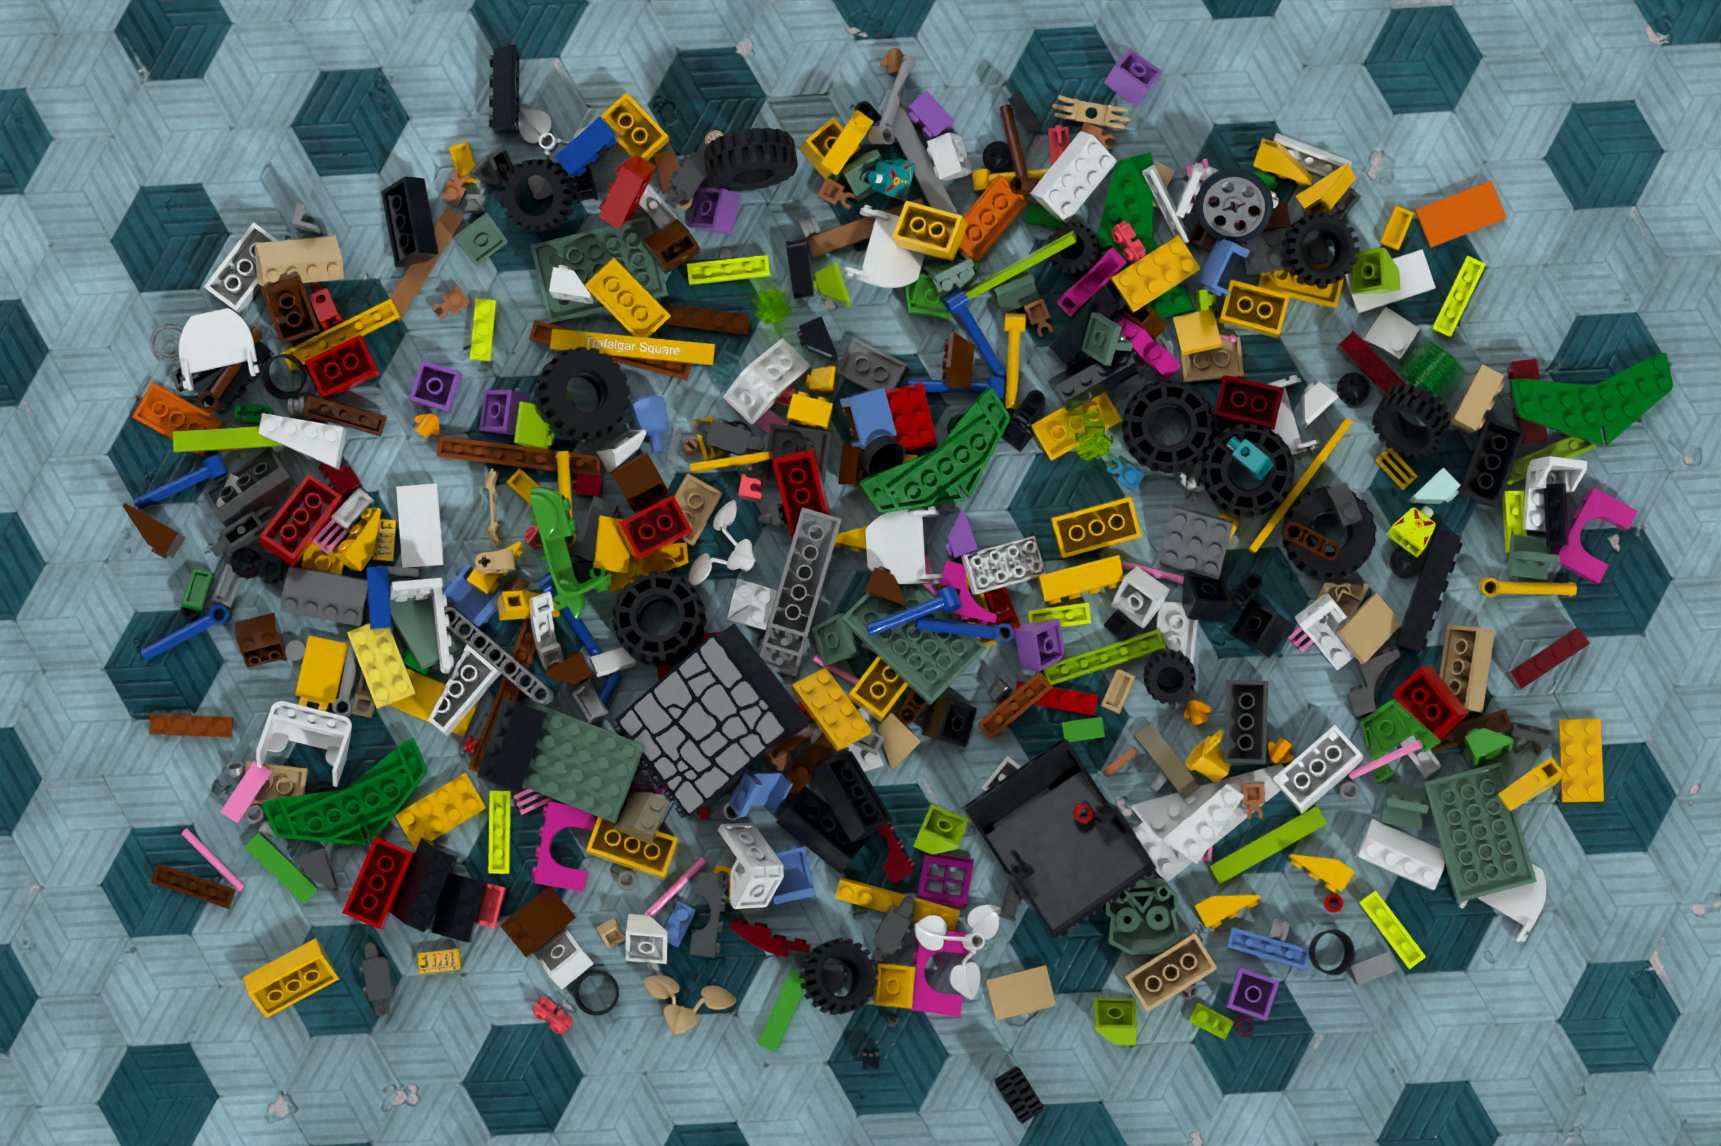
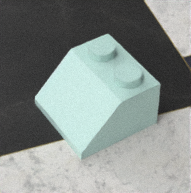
M1442 468L1409 501L1422 504H1441L1443 501L1448 503L1459 493L1457 489L1461 485Z

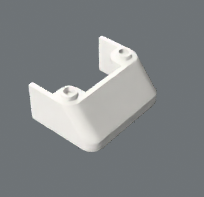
M279 701L274 703L256 751L257 767L262 768L267 750L280 752L285 749L288 740L326 749V761L330 766H333V786L337 787L347 758L352 731L350 719L345 716L289 702Z

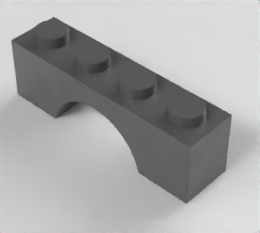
M699 872L697 893L708 901L711 917L705 928L692 933L690 955L715 957L716 953H720L721 941L717 940L718 932H722L723 920H720V911L724 912L726 899H722L723 891H727L728 879L724 878L725 874Z

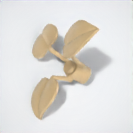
M653 975L643 980L645 989L651 996L659 999L671 997L672 1004L665 1007L663 1014L668 1026L675 1035L685 1033L687 1028L697 1023L698 1016L696 1011L702 1003L705 1002L706 1006L711 1009H724L734 1005L737 1001L724 988L707 986L701 991L703 998L691 1010L684 1008V1006L676 1005L674 993L679 992L680 987L674 979L664 975Z

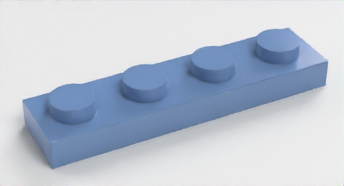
M1231 927L1226 947L1307 970L1310 960L1309 949Z

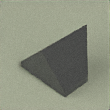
M501 145L487 154L470 173L471 178L503 189L504 186H501L502 181L509 179L506 174L508 171H514L505 146Z

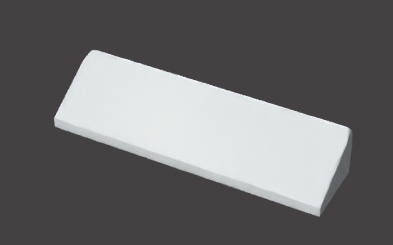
M1278 133L1274 137L1273 142L1282 144L1310 172L1326 177L1346 163L1351 168L1352 161Z
M1155 165L1148 167L1142 171V174L1174 238L1179 235L1184 243L1189 242L1190 235L1181 217L1176 215V207Z

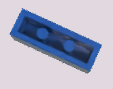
M599 116L562 149L555 158L570 176H580L587 170L586 166L591 161L595 163L601 158V153L606 148L610 149L617 143L616 139L619 135L603 117Z

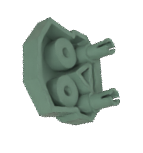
M1162 878L1140 879L1136 882L1137 885L1129 891L1124 890L1119 894L1117 900L1105 904L1106 915L1110 917L1108 943L1129 955L1158 954L1181 939L1175 915L1179 911L1178 893L1172 890ZM1134 896H1148L1142 906L1134 898ZM1156 914L1162 916L1160 922L1155 921L1154 917ZM1125 916L1131 918L1129 924L1124 923L1123 919Z

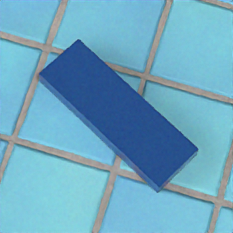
M367 567L370 629L392 628L388 567Z

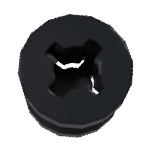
M863 1048V1069L868 1067L879 1069V1048L874 1050Z

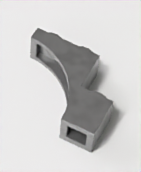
M1392 648L1380 651V656L1373 658L1372 655L1366 663L1357 664L1365 688H1362V685L1350 688L1351 693L1346 694L1354 718L1376 710L1374 688L1377 678L1389 663L1401 657L1398 649L1394 651Z

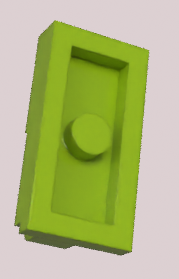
M1207 289L1195 290L1197 311L1209 310V306L1212 303H1216V294L1211 295V293H1207Z
M1196 1003L1188 1019L1189 1022L1224 1040L1234 1023L1231 1019L1199 1003Z

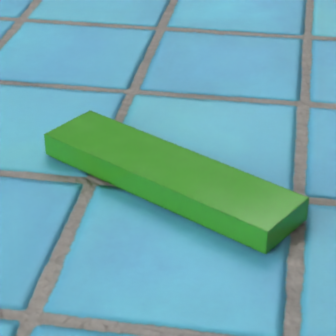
M258 832L244 847L303 904L317 892L318 888L261 833Z
M791 968L757 1044L777 1052L805 990H801L800 984L805 982L804 979H799L801 971Z

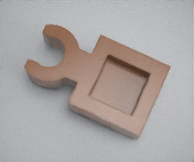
M1084 122L1081 131L1093 135L1107 151H1110L1111 147L1107 146L1105 141H1114L1115 137L1111 134L1101 135L1102 128Z
M460 167L454 171V179H448L440 196L456 206L461 205L468 189L463 184L471 177V173L468 172L462 178L460 176Z
M829 178L824 181L817 194V197L836 206L838 201L841 202L845 209L851 208L849 204H846L845 200L847 198L855 200L856 198L852 193H843L845 187Z
M457 286L442 296V299L445 301L443 304H435L432 309L433 311L439 308L443 309V313L438 316L440 320H443L447 317L450 310L453 314H456L469 305L470 301L460 287Z
M1043 298L1024 306L1031 325L1037 323V334L1040 337L1043 336L1041 333L1042 327H1047L1050 333L1053 332L1052 326L1046 323L1045 320L1050 318Z
M1264 783L1243 784L1244 805H1250V809L1247 811L1248 819H1252V811H1257L1259 819H1262L1263 810L1259 804H1265Z

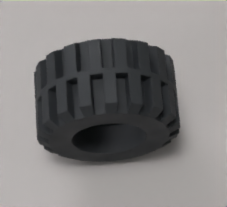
M1068 222L1067 225L1063 223L1060 225L1061 228L1053 230L1055 233L1053 236H1049V243L1074 231L1076 238L1083 240L1084 251L1079 258L1068 260L1064 257L1063 250L1050 256V261L1064 274L1075 276V274L1079 276L1084 275L1083 272H1088L1096 264V259L1100 258L1099 251H1101V246L1099 245V239L1086 225H1082L1079 222H1076V224Z
M1171 649L1170 652L1162 650V653H1155L1152 659L1149 658L1143 673L1144 684L1148 694H1151L1155 701L1159 700L1162 704L1168 702L1169 705H1173V702L1181 703L1183 698L1187 699L1189 693L1193 692L1194 685L1196 684L1195 670L1190 659L1187 656L1185 657L1182 652L1176 653L1175 650ZM1166 667H1174L1180 670L1182 679L1176 686L1165 687L1158 682V673Z
M1015 1066L995 1079L997 1088L1020 1123L1023 1124L1044 1111L1043 1104L1019 1067Z

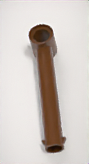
M1009 104L1003 105L999 108L1000 116L1003 121L1015 177H1013L1010 185L1011 191L1017 195H1031L1030 192L1038 182L1034 177H1028L1014 121L1013 109Z
M252 327L250 331L253 336L254 345H256L258 340H261L263 333ZM243 362L226 366L212 388L199 396L198 403L205 412L214 413L219 409L220 396ZM207 398H214L212 406H204Z

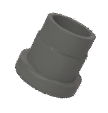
M996 677L994 679L995 682L987 693L995 701L999 702L1007 693L1012 691V688L1001 678Z

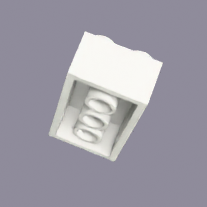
M1080 131L1030 194L1052 217L1067 223L1115 165L1117 160L1093 135Z
M253 222L204 288L241 315L262 287L258 284L255 243L278 240Z

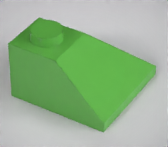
M1478 728L1472 729L1466 733L1467 736L1464 738L1473 768L1510 753L1514 742L1511 737L1486 728L1480 730Z

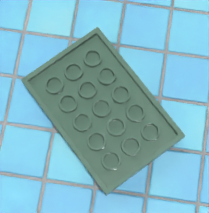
M649 216L628 221L620 229L611 225L530 245L549 324L609 311L589 290L588 292L594 300L593 304L552 298L549 292L553 267L558 268L559 265L571 267V270L576 273L583 285H585L602 267L615 257L655 299L669 296L663 271L643 242L645 238L653 234Z
M898 584L906 600L904 607L865 594L841 620L929 705L987 648L974 636L925 630L921 632L916 629V619L869 636L866 624L934 599V597L921 584ZM944 609L924 616V618L960 622L951 613H945Z
M533 702L532 708L547 714L522 786L616 823L645 745L545 705Z
M1502 762L1422 783L1457 903L1537 882L1516 809L1509 812L1497 796L1509 787Z

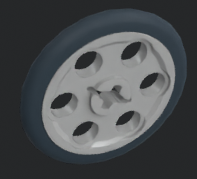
M1239 168L1223 169L1212 174L1201 185L1196 196V215L1203 229L1215 239L1220 241L1225 239L1233 243L1246 242L1257 237L1269 224L1273 213L1272 194L1266 183L1253 172ZM1225 182H1231L1234 185V189L1226 192L1223 190L1222 185ZM1246 186L1252 187L1254 194L1252 196H1245L1242 192L1243 188ZM1212 196L1218 197L1220 200L1219 205L1211 206L1208 202L1209 198ZM1232 201L1235 204H1239L1237 210H1234L1232 207L1229 208ZM1253 205L1258 206L1260 213L1258 215H1251L1248 211L1249 207ZM1218 215L1224 216L1226 219L1225 224L1217 225L1214 221L1215 217ZM1237 220H1243L1246 223V227L1238 230L1235 228L1234 223Z

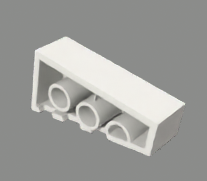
M262 413L259 428L261 436L335 469H340L347 431L344 427Z
M466 645L428 721L448 736L501 673L469 645Z
M1225 784L1161 841L1194 864H1198L1244 795L1230 785Z

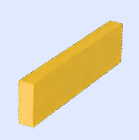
M768 451L691 463L690 471L700 472L771 461L774 459V453Z

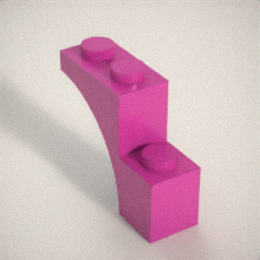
M1112 247L1076 284L1065 292L1057 301V304L1072 317L1086 305L1102 286L1105 287L1110 282V279L1118 273L1127 261Z
M1123 316L1116 322V324L1122 327L1120 334L1125 335L1126 339L1133 343L1132 351L1144 360L1156 374L1168 380L1181 366L1172 354L1158 345L1143 328Z
M946 561L940 587L954 586L957 591H960L959 599L962 607L955 611V615L959 616L958 620L970 622L971 619L979 621V625L987 626L995 624L997 615L983 609L971 597L966 585L964 565Z

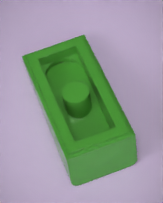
M1102 717L1061 723L1063 738L1067 739L1069 743L1105 737Z

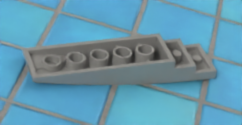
M802 507L760 652V657L771 670L794 677L797 676L842 521L840 518Z

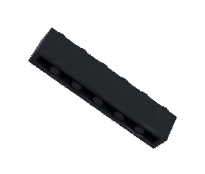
M1439 528L1435 530L1396 638L1395 646L1417 654L1421 650H1425L1428 639L1425 638L1426 634L1432 630L1435 620L1432 619L1434 612L1439 611L1442 600H1439L1441 592L1445 593L1449 584L1446 578L1448 573L1452 574L1456 564L1453 561L1455 553L1459 554L1462 548L1461 536Z

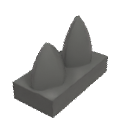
M782 504L769 505L770 509L758 517L759 522L764 524H773L780 527L788 526Z
M1512 722L1511 738L1514 741L1512 748L1515 754L1522 751L1529 740H1532V748L1537 755L1545 751L1549 744H1553V730Z

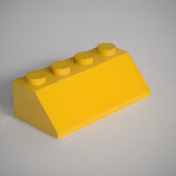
M1117 555L1040 575L1038 582L1044 603L1049 602V605L1060 603L1061 598L1069 597V600L1080 598V593L1089 592V595L1101 592L1100 588L1108 586L1109 590L1118 588L1124 576L1120 556Z
M315 938L244 976L243 980L249 996L265 1018H268L339 980V977L325 950Z

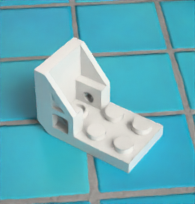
M782 338L740 373L723 398L753 425L779 399L785 389L811 368V365Z
M1552 456L1532 459L1530 461L1526 475L1522 530L1546 532L1544 488H1546V484L1566 483V493L1574 492L1587 470V461Z
M1328 592L1295 616L1301 628L1315 642L1336 670H1339L1355 657L1336 634L1349 619Z
M754 823L721 824L718 832L737 857L731 869V905L734 909L767 907L784 877L783 864Z

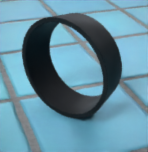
M1020 91L1008 99L1028 134L1042 129Z
M281 354L271 357L264 363L261 369V381L266 391L272 396L279 399H289L296 396L304 386L306 370L302 362L295 356ZM276 358H286L297 365L302 376L301 386L298 389L283 391L272 383L269 369Z
M891 436L877 437L864 449L861 456L862 466L868 475L871 476L900 465L905 458V448ZM888 444H894L893 453L884 464L876 468H869L871 458L880 448Z
M1332 929L1321 932L1310 943L1309 957L1311 963L1316 969L1326 974H1342L1349 969L1354 960L1355 950L1353 942L1343 931ZM1326 933L1336 935L1344 946L1343 961L1337 968L1329 971L1323 970L1315 957L1317 942Z
M591 970L584 973L577 980L574 987V999L583 1012L594 1016L604 1015L610 1012L617 1004L619 987L614 977L602 970ZM593 974L606 975L613 981L616 987V997L613 1004L602 1011L588 1009L583 1005L579 996L581 983L585 978Z

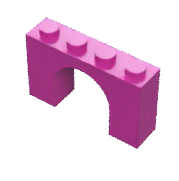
M1593 488L1590 492L1588 490L1585 492L1581 499L1584 502L1581 509L1577 508L1571 518L1574 521L1571 527L1568 526L1569 545L1556 546L1552 554L1560 555L1558 565L1596 585L1600 583L1609 565L1589 555L1583 549L1580 542V532L1583 525L1591 519H1602L1626 531L1629 529L1638 511Z
M548 802V805H544L542 817L546 818L544 826L541 825L539 831V838H542L541 846H537L535 853L538 863L537 867H533L531 878L535 879L534 883L585 892L588 871L567 868L558 864L552 855L551 843L557 832L567 827L594 830L598 816L571 805Z
M947 931L945 936L964 937L969 933ZM916 937L915 943L919 944L918 952L914 951L913 964L917 965L911 1010L960 1017L963 995L935 991L926 982L924 969L927 961L936 953L953 952L968 954L969 950L964 948L962 941L944 940L943 947L939 950H928L919 943Z

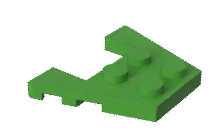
M974 263L972 267L974 273H976L979 263ZM919 274L918 280L905 286L908 313L944 320L950 319L952 314L946 308L943 299L953 292L940 297L932 278L924 274ZM968 285L962 287L961 289L965 292Z
M1395 699L1390 700L1360 721L1366 747H1369L1371 755L1370 762L1384 756V754L1413 735L1416 740H1421L1423 752H1428L1441 743L1438 737ZM1388 763L1374 769L1376 784L1383 782L1394 774Z

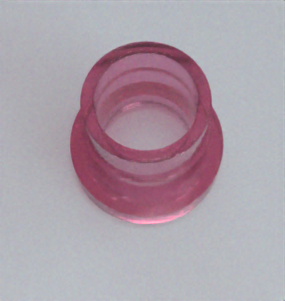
M1247 1016L1237 1018L1234 1023L1235 1032L1241 1037L1250 1036L1255 1030L1254 1021ZM1243 1021H1248L1251 1026L1250 1030L1246 1033L1240 1030V1024Z

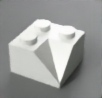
M738 579L727 620L766 631L777 590Z

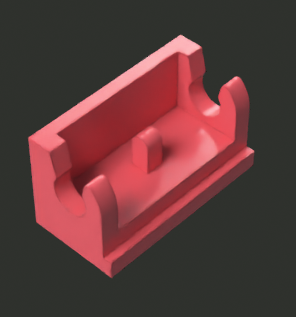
M742 474L738 493L739 498L762 503V493L757 491V488H763L761 482L758 479L748 478Z
M489 883L486 884L477 924L497 928L507 888Z

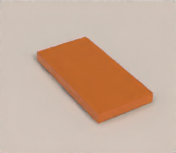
M1000 174L963 216L967 223V228L959 248L975 263L979 262L1029 203V200L1023 195L1013 194L1010 187L1011 184Z
M1492 181L1415 210L1430 248L1507 218Z
M154 382L149 386L132 416L134 419L172 440L174 431L220 429L224 421ZM195 451V453L204 457L207 451Z

